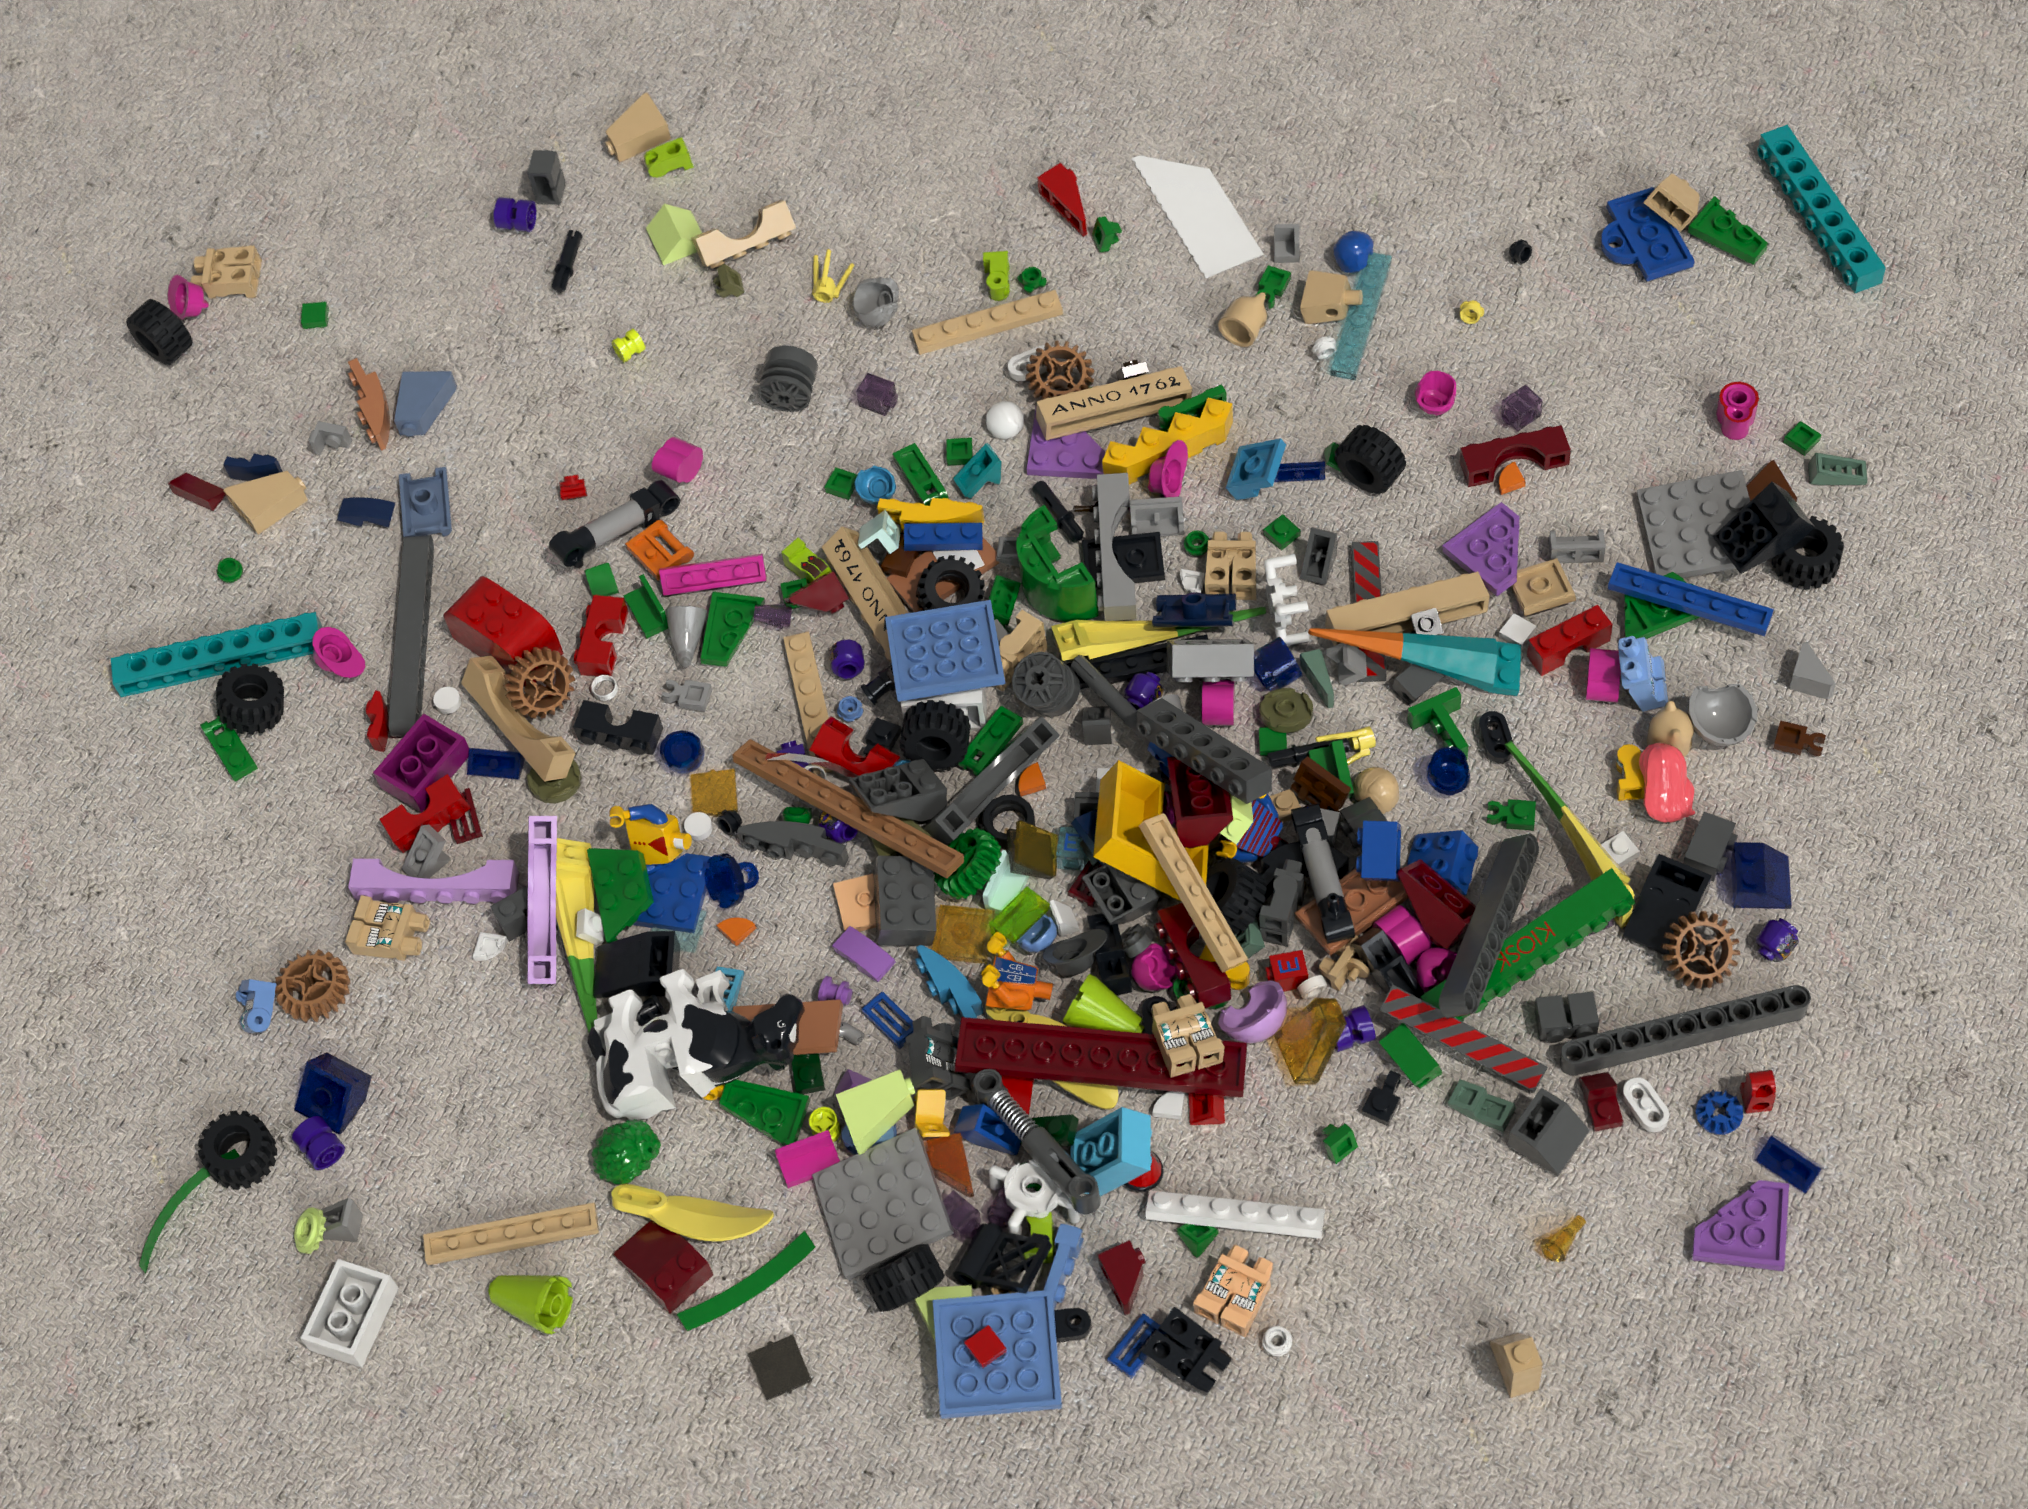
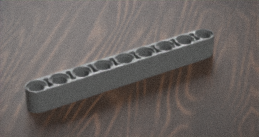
M431 535L404 537L389 711V731L392 737L405 736L422 716L434 560V543Z
M1531 833L1504 839L1440 994L1439 1007L1446 1018L1476 1013L1539 854L1538 841Z
M1792 985L1570 1040L1562 1046L1559 1062L1560 1068L1565 1074L1576 1076L1798 1021L1806 1016L1811 995L1804 986ZM1796 1000L1799 1001L1802 1005H1793L1790 1001ZM1769 1007L1773 1009L1774 1012H1766L1762 1008ZM1735 1014H1742L1746 1019H1738L1735 1017ZM1707 1021H1715L1719 1025L1711 1026ZM1679 1028H1688L1691 1032L1683 1033ZM1657 1034L1662 1036L1663 1039L1655 1040L1651 1035ZM1630 1041L1633 1042L1636 1046L1628 1047L1625 1046L1623 1042ZM1603 1048L1608 1053L1600 1054L1595 1049ZM1575 1055L1579 1057L1580 1060L1572 1061L1568 1059L1567 1056Z

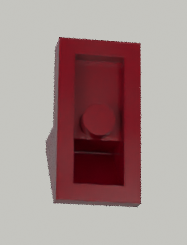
M1609 1072L1580 1077L1579 1080L1594 1132L1622 1127L1623 1118L1616 1097L1618 1087Z

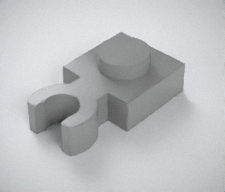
M674 680L666 681L667 689H673L674 691L671 693L662 692L665 702L672 703L678 700L679 707L705 712L712 692L711 684L685 680L684 686H681Z

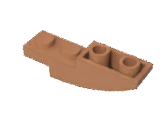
M355 358L348 362L351 369L348 376L354 387L357 385L360 387L357 390L360 400L357 401L360 411L356 413L363 426L368 424L369 429L366 432L371 443L377 442L382 451L387 447L390 433L388 402L376 372L374 371L366 375L358 359Z

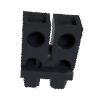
M1175 1306L1139 1356L1142 1362L1147 1365L1150 1364L1164 1373L1173 1382L1181 1385L1188 1393L1191 1389H1194L1205 1396L1208 1395L1216 1383L1215 1379L1204 1372L1206 1367L1210 1365L1220 1373H1223L1232 1360L1220 1348L1223 1342L1216 1337L1214 1338Z

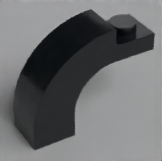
M1298 842L1280 846L1261 860V873L1259 874L1262 875L1266 882L1264 885L1267 887V892L1264 895L1266 897L1265 901L1273 893L1276 868L1283 869L1286 859L1301 862V874L1309 877ZM1330 846L1340 880L1349 871V857Z

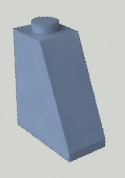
M451 371L402 372L394 418L400 435L411 437L427 433L457 389Z

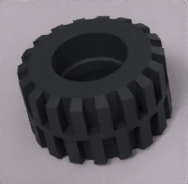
M148 299L126 320L128 329L136 342L151 357L165 365L174 363L193 345L191 335L183 322L169 308L156 300Z
M1368 425L1354 427L1334 453L1337 466L1343 475L1354 485L1369 493H1385L1406 466V458L1395 441L1384 432Z
M1811 516L1809 520L1815 528L1796 546L1772 558V567L1776 568L1775 573L1778 577L1783 576L1782 581L1786 584L1791 582L1793 583L1792 587L1795 588L1804 586V589H1810V586H1814L1816 589L1821 587L1822 582L1828 584L1831 582V577L1834 578L1836 576L1843 554L1844 542L1841 541L1842 536L1840 532L1836 533L1837 528L1833 524L1827 525L1828 521L1825 519L1819 521L1816 520V516ZM1807 548L1817 552L1819 555L1808 557L1799 554L1796 550Z
M949 555L948 559L942 556L937 559V562H930L927 569L923 570L917 585L916 597L918 598V607H922L923 611L982 601L985 593L983 590L985 583L984 580L980 579L982 575L980 570L975 571V564L972 562L969 564L964 563L966 558L960 556L959 560H955V555ZM943 580L955 581L963 588L965 598L957 603L946 602L938 596L935 586Z
M253 663L252 666L241 664L239 668L236 666L230 668V672L225 671L222 674V679L218 680L216 687L217 715L220 716V721L222 724L227 723V728L230 730L237 729V733L240 734L248 732V735H254V732L264 733L266 728L270 730L274 728L275 723L280 722L281 715L284 713V686L281 678H277L275 671L269 672L268 667L263 666L261 668L258 667V664ZM254 697L258 698V700L247 701L243 700V698Z
M927 700V703L921 701L916 706H911L904 715L900 749L904 752L903 756L906 759H911V761L924 759L933 771L938 769L944 771L949 770V767L954 768L958 766V762H962L965 759V755H967L971 729L968 716L964 715V711L961 708L956 709V705L952 703L946 704L942 700H939V702Z
M1228 857L1222 861L1218 860L1214 866H1210L1207 869L1206 887L1233 934L1236 935L1241 930L1247 929L1248 925L1255 921L1256 916L1261 911L1262 904L1265 902L1266 897L1264 895L1267 892V887L1264 886L1266 882L1262 875L1237 859H1230Z
M230 1111L229 1116L223 1113L219 1115L220 1119L218 1121L212 1120L209 1122L210 1128H204L201 1133L204 1139H199L198 1146L200 1150H198V1155L202 1160L203 1166L217 1183L219 1182L225 1188L231 1186L233 1190H239L241 1185L247 1189L251 1187L252 1182L258 1184L262 1181L261 1177L263 1175L268 1176L270 1174L269 1167L274 1166L276 1163L273 1157L277 1155L276 1142L263 1121L253 1114L251 1116L247 1111H242L240 1115L237 1111ZM241 1141H250L249 1148L240 1157L235 1159H224L221 1157L234 1144Z
M919 1244L879 1264L865 1275L863 1281L878 1310L886 1312L896 1309L930 1291L943 1280L945 1275L929 1244Z

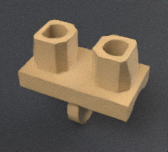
M1357 935L1334 953L1340 956L1337 962L1326 957L1319 965L1320 974L1329 979L1332 988L1340 991L1347 979L1354 982L1357 977L1367 978L1370 974L1369 968L1363 963L1351 944L1359 938Z

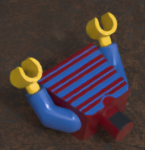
M1268 793L1252 801L1253 823L1237 844L1221 834L1217 843L1223 845L1224 848L1222 852L1217 851V856L1234 858L1241 863L1255 862L1258 858H1264L1270 851L1280 846L1289 844L1278 837L1283 828V823L1278 819L1279 814Z

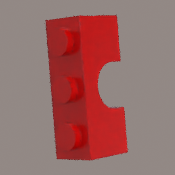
M593 595L591 605H588L586 608V625L580 631V648L576 649L574 653V663L578 666L581 675L594 677L600 675L612 676L617 654L612 642L601 641V639L610 633L623 634L628 616V609L624 598Z
M1597 604L1528 639L1527 658L1538 673L1543 676L1563 666L1565 658L1575 648L1583 646L1588 653L1590 648L1596 649L1610 642L1613 624Z
M832 716L822 724L809 749L815 753L817 758L840 765L858 776L894 767L900 759V756L878 743L869 751L867 756L855 754L849 744L854 729Z
M448 774L425 788L430 797V803L424 812L410 814L401 804L379 819L394 844L402 853L411 849L421 826L430 825L439 832L442 827L450 823V820L461 818L466 811L471 809L458 786Z

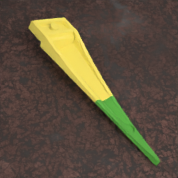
M1258 607L1230 612V614H1233L1234 622L1266 614V608ZM1074 620L1051 626L1062 661L1074 660L1078 655L1093 659L1213 628H1153L1152 620Z
M1513 742L1506 743V748L1533 781L1558 818L1582 860L1591 881L1612 868L1634 899V892L1628 885L1631 879ZM1633 905L1627 914L1613 918L1621 929L1627 926L1632 914Z
M557 838L556 919L587 1028L590 1032L591 1028L595 1026L594 1020L597 1019L596 998H594V945L577 937L576 928L578 911L586 908L594 912L595 887L587 849L591 848V843Z

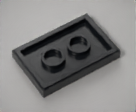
M1160 532L1114 536L1112 549L1115 558L1124 573L1134 583L1165 580ZM1095 539L1082 540L1084 565L1094 579L1095 587L1098 588L1097 573H1102V566L1096 567V551L1101 550V545L1095 544Z

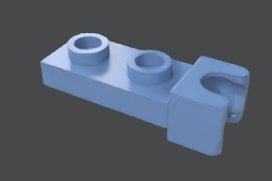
M1060 1224L1054 1241L1056 1255L1044 1290H1052L1054 1310L1057 1302L1062 1303L1066 1286L1063 1284L1066 1275L1071 1276L1075 1266V1259L1072 1257H1079L1084 1238L1081 1237L1083 1230L1067 1224Z

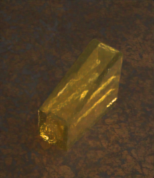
M1315 998L1274 1034L1294 1084L1315 1085L1319 1082L1347 1024L1336 999Z

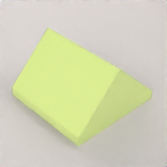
M664 204L646 227V231L663 265L697 253L692 237L702 232L691 210Z

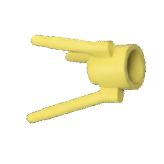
M830 249L826 251L823 273L820 280L818 255L813 257L812 295L816 300L823 303L831 302L833 297L839 298L840 290L854 268V264L851 263L836 286L834 280L827 277L831 256Z
M1370 726L1351 732L1315 738L1316 742L1349 739L1352 750H1358L1359 752L1347 759L1348 765L1361 757L1370 755L1369 749L1376 746L1374 733Z

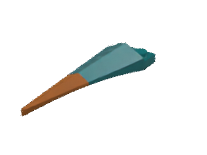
M1310 628L1308 631L1312 636L1403 660L1468 683L1490 693L1518 696L1520 691L1521 645L1497 642L1496 638Z

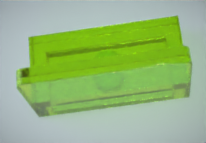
M1026 886L989 923L992 936L996 932H1000L1010 943H1016L1051 908L1050 903Z

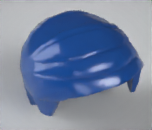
M1349 231L1337 240L1333 248V255L1341 271L1345 273L1358 272L1367 266L1368 255H1373L1374 242L1367 233Z

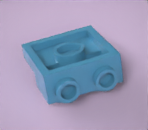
M1279 438L1239 446L1226 485V489L1236 500L1257 497L1261 488L1273 486L1286 447L1285 442Z

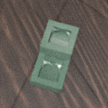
M1461 1079L1448 1101V1106L1501 1132L1505 1131L1516 1110L1513 1102L1487 1093L1486 1088Z

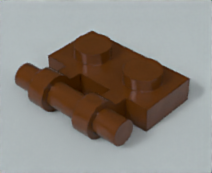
M1308 756L1301 761L1293 779L1295 781L1290 787L1303 802L1318 803L1320 808L1340 812L1339 809L1343 807L1351 790L1349 786Z

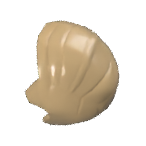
M1370 767L1356 776L1352 787L1355 799L1358 802L1371 797L1382 814L1391 811L1398 803L1399 785L1395 776L1390 771L1380 767Z

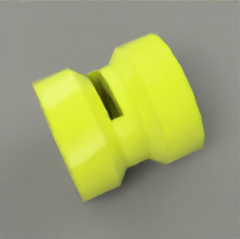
M633 328L626 332L625 337H617L611 341L615 353L624 363L630 360L634 353L640 354L646 350L643 340Z
M820 1107L811 1113L809 1124L812 1134L821 1133L830 1127L829 1132L833 1143L837 1141L840 1137L841 1128L834 1110L828 1107Z

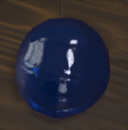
M675 731L668 734L661 742L660 756L670 770L679 774H688L701 766L705 757V748L700 738L692 731Z
M1442 747L1434 752L1427 762V780L1438 793L1452 796L1462 792L1470 782V771L1466 755L1457 747Z

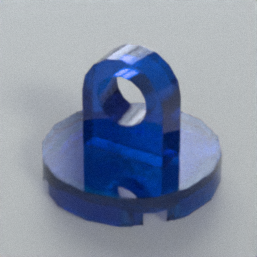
M728 853L713 855L707 862L710 864L709 868L705 869L706 887L713 901L717 900L720 903L718 906L721 908L736 907L744 897V890L751 889L758 883L759 872L755 865L750 862L737 863L735 858ZM742 869L748 873L747 883L744 882Z

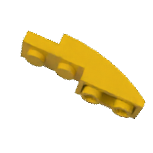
M879 498L877 505L878 514L886 510L895 523L901 525L902 533H904V524L982 523L983 525L985 521L982 505L973 502L952 501L948 498H932L930 506L922 503H907L896 499Z

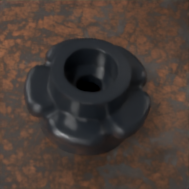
M1523 239L1514 242L1509 249L1510 257H1512L1511 261L1513 263H1526L1531 257L1532 246Z
M723 810L722 815L717 818L720 829L727 835H731L734 832L737 833L738 828L742 824L740 815L736 811Z

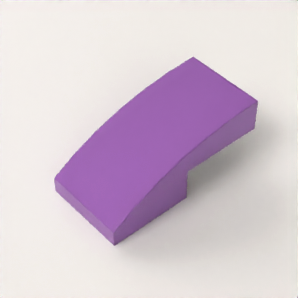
M851 926L832 945L836 953L854 963L858 971L876 982H879L896 963L895 959L881 947Z

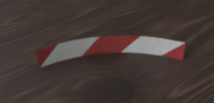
M767 753L765 760L801 761L828 768L848 778L858 776L840 765L807 755Z

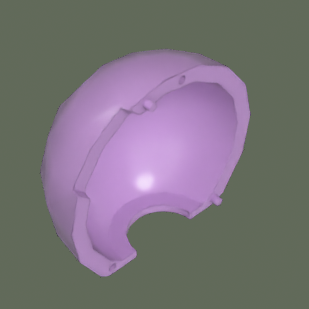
M1274 981L1259 982L1249 989L1250 999L1243 1008L1236 1009L1230 1005L1225 1010L1222 1009L1218 1023L1221 1030L1230 1038L1249 1044L1263 1042L1272 1037L1283 1025L1287 1014L1286 996L1280 984Z

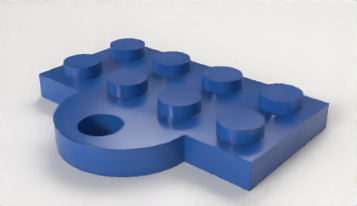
M1654 187L1607 201L1606 209L1613 222L1605 227L1601 237V248L1607 258L1619 264L1637 263L1646 281L1694 267L1695 261L1678 230L1643 203L1653 192ZM1612 242H1617L1621 246L1618 248H1613L1609 246V244Z

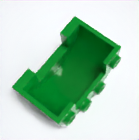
M1045 505L1039 507L1023 522L1016 542L1021 584L1026 599L1038 612L1058 621L1089 620L1099 616L1095 581L1083 562L1060 573L1053 566V562L1061 559V555L1052 543L1050 536L1051 532L1058 530L1057 523Z

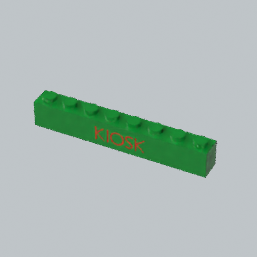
M1612 868L1505 939L1476 1013L1484 1010L1488 1002L1495 997H1502L1509 993L1512 986L1519 981L1530 979L1534 976L1536 970L1544 964L1550 965L1560 957V954L1568 948L1573 949L1579 946L1584 941V938L1592 932L1597 933L1607 926L1608 921L1614 917H1621L1631 910L1632 905L1635 904L1632 894ZM1446 980L1420 996L1422 1000L1440 1009L1439 998ZM1469 1015L1458 1016L1455 1018L1464 1022V1018H1466Z

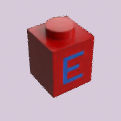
M1303 950L1269 956V967H1265L1267 981L1278 982L1283 992L1296 990L1302 982L1308 979Z

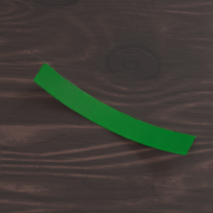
M233 1149L221 1157L224 1159H235L240 1157V1155ZM205 1167L200 1169L182 1185L158 1216L145 1243L139 1267L145 1274L154 1246L168 1219L189 1193L210 1176Z
M804 1230L783 1251L750 1276L715 1297L677 1313L678 1318L685 1329L690 1331L734 1310L760 1294L792 1270L816 1248L814 1243Z

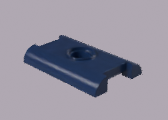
M1194 592L1186 595H1157V612L1161 611V615L1153 616V628L1234 626L1233 614H1230V611L1236 610V594H1201Z

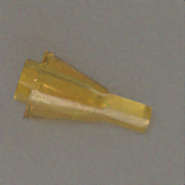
M1577 1215L1567 1226L1542 1239L1540 1245L1543 1255L1550 1261L1563 1262L1576 1234L1586 1224V1220L1582 1216Z

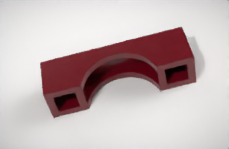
M1562 425L1549 426L1542 430L1528 433L1522 432L1515 436L1495 438L1488 442L1472 443L1461 447L1460 465L1467 486L1473 487L1493 482L1497 469L1505 462L1514 459L1530 460L1539 465L1543 470L1567 466L1570 462L1571 449Z
M1180 903L1158 910V923L1154 924L1156 935L1159 940H1164V947L1169 960L1174 959L1176 974L1179 980L1184 979L1187 995L1191 994L1196 1003L1202 1002L1204 1008L1231 1000V982L1225 972L1222 973L1217 962L1202 960L1193 955L1189 950L1192 944L1199 939V931L1184 904Z

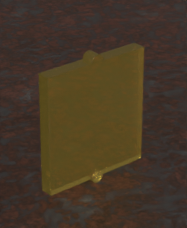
M712 769L706 773L691 774L693 813L702 812L708 816L718 817L725 809L738 812L735 769L721 771Z
M1021 820L1017 821L1016 839L1013 841L1015 844V863L1055 877L1057 858H1059L1057 853L1058 835Z

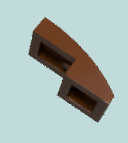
M900 533L899 548L891 554L887 552L881 568L883 572L907 578L914 560L920 556L921 551H904V533Z

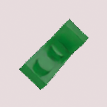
M1454 687L1408 708L1407 722L1412 730L1430 723L1433 732L1436 735L1440 734L1442 737L1443 746L1449 756L1453 755L1457 763L1468 759L1469 745L1449 715L1461 709L1462 695L1458 688Z

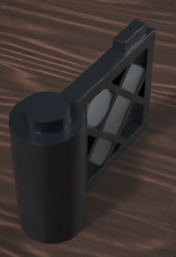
M995 1223L980 1224L957 1264L953 1277L962 1285H972V1289H977L982 1285L1026 1294L1053 1245L1049 1241L1048 1235L1033 1233L1029 1237L1003 1232L1002 1228ZM1007 1243L1016 1244L1017 1248L1004 1255L1002 1254ZM1033 1248H1039L1034 1256L1026 1259L1024 1253ZM1020 1256L1022 1262L1008 1269L1006 1263ZM1002 1266L1004 1272L993 1278L989 1277L994 1269ZM1024 1270L1026 1271L1020 1283L1012 1281L1011 1277Z

